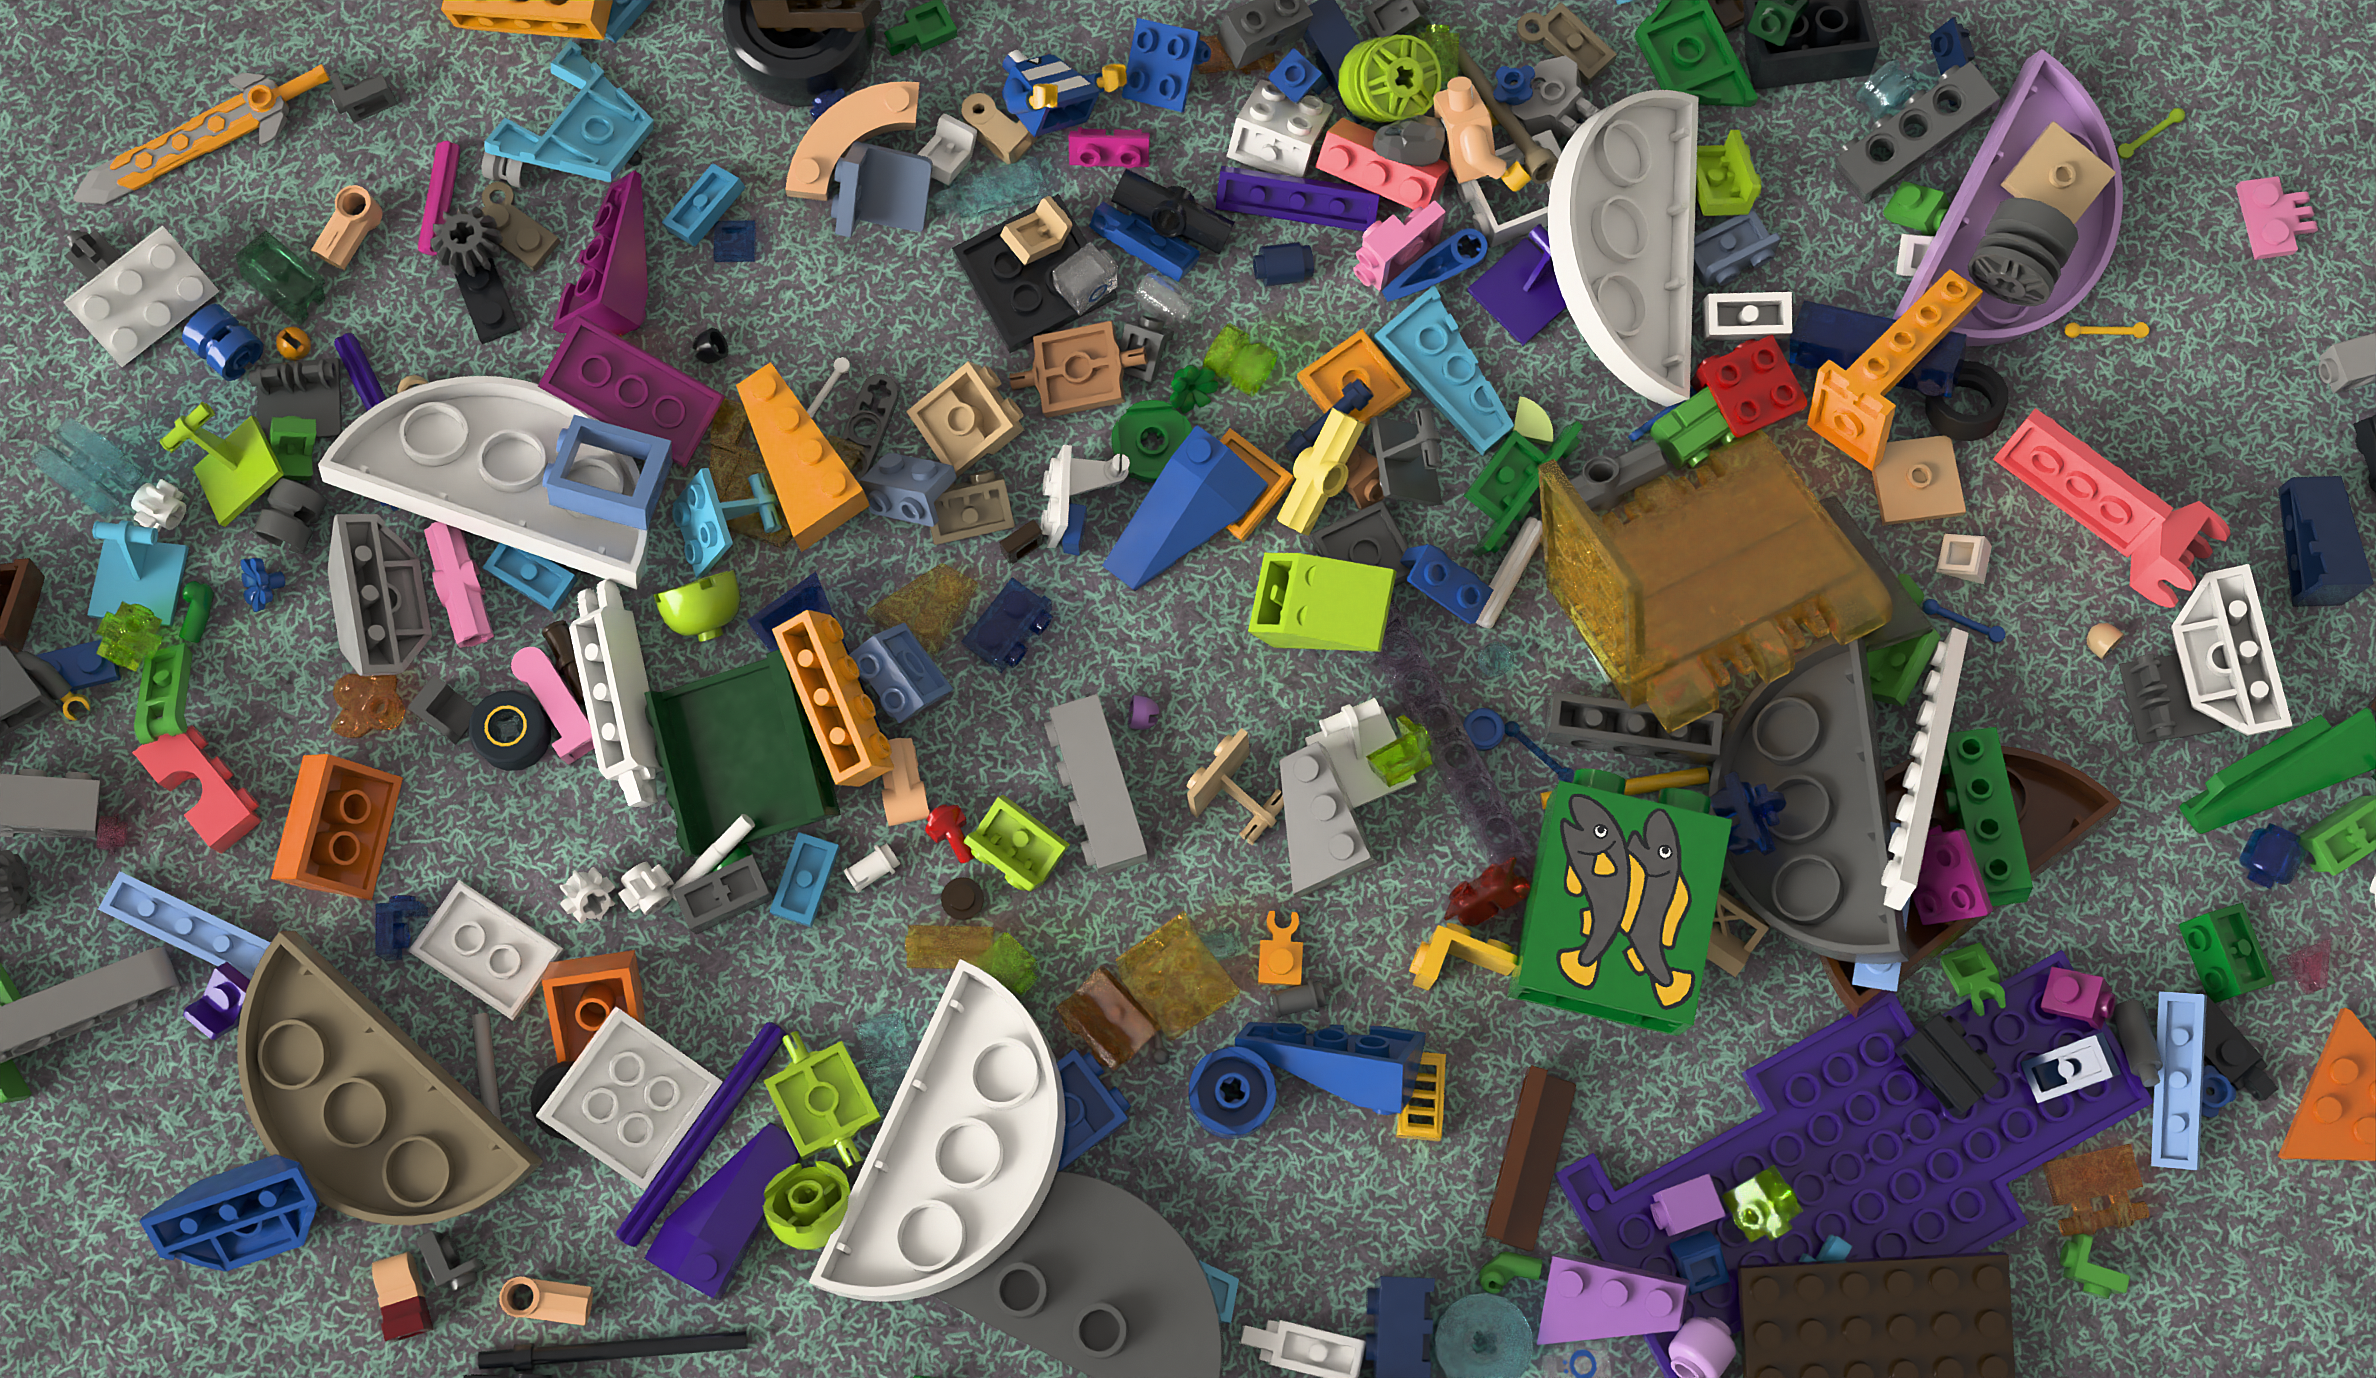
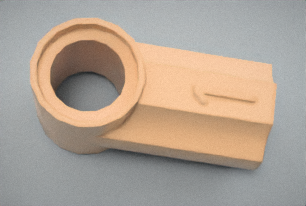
M357 185L347 186L337 194L335 199L336 210L311 249L316 256L342 270L346 269L368 231L375 229L382 219L380 205L368 191ZM366 204L365 209L360 214L352 215L358 205Z
M912 738L888 740L892 749L890 757L895 768L882 775L885 788L882 789V798L888 825L893 826L927 819L930 814L926 800L927 793L924 781L920 780Z
M514 1277L503 1285L499 1294V1300L502 1309L513 1317L587 1326L594 1287L529 1277ZM526 1284L532 1289L534 1299L527 1309L519 1310L513 1302V1294L519 1286Z

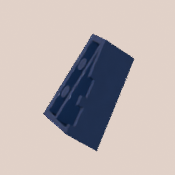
M2342 476L2291 477L2279 487L2278 493L2292 607L2342 606L2372 586L2374 582Z
M1380 1276L1375 1279V1288H1367L1366 1315H1374V1333H1366L1365 1360H1373V1378H1431V1360H1429L1430 1334L1433 1333V1318H1430V1295L1435 1289V1278Z

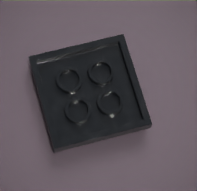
M1059 194L1053 196L1052 199L1064 210L1073 226L1061 249L1024 265L1000 236L1005 225L1034 213L1039 204L952 247L954 257L1009 353L1033 342V336L1051 333L1117 299L1114 287L1110 286L1111 283H1109L1107 275ZM1104 284L1108 285L1107 290L1099 299L1089 302L1090 296L1097 288ZM1104 287L1096 291L1092 299L1101 295Z

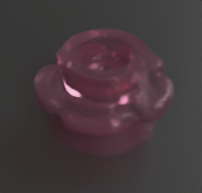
M115 813L114 817L101 815L99 820L96 846L99 850H109L110 855L115 854L116 847H126L128 822H120L121 817L119 813Z

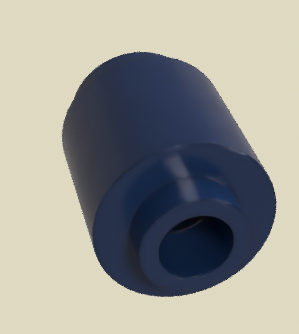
M1299 242L1260 246L1259 255L1253 256V270L1256 280L1263 279L1264 286L1268 287L1304 282L1305 278L1313 277L1314 261L1310 245L1301 246Z

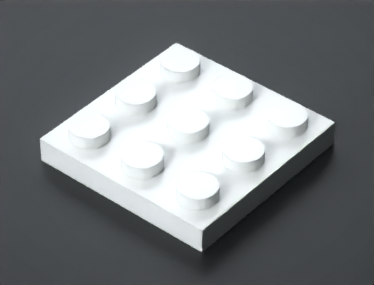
M615 1007L536 1116L645 1191L723 1081L624 1011Z

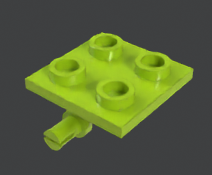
M201 402L188 416L181 415L174 422L175 427L160 439V444L168 452L174 453L187 439H191L209 453L193 469L219 525L226 527L281 478L284 473L256 417L251 415L226 439H222L201 428L211 417L215 416L214 410L207 403Z

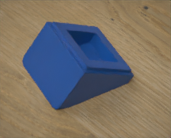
M1703 1231L1670 1244L1671 1254L1680 1277L1690 1280L1688 1296L1730 1282L1721 1245L1711 1231Z

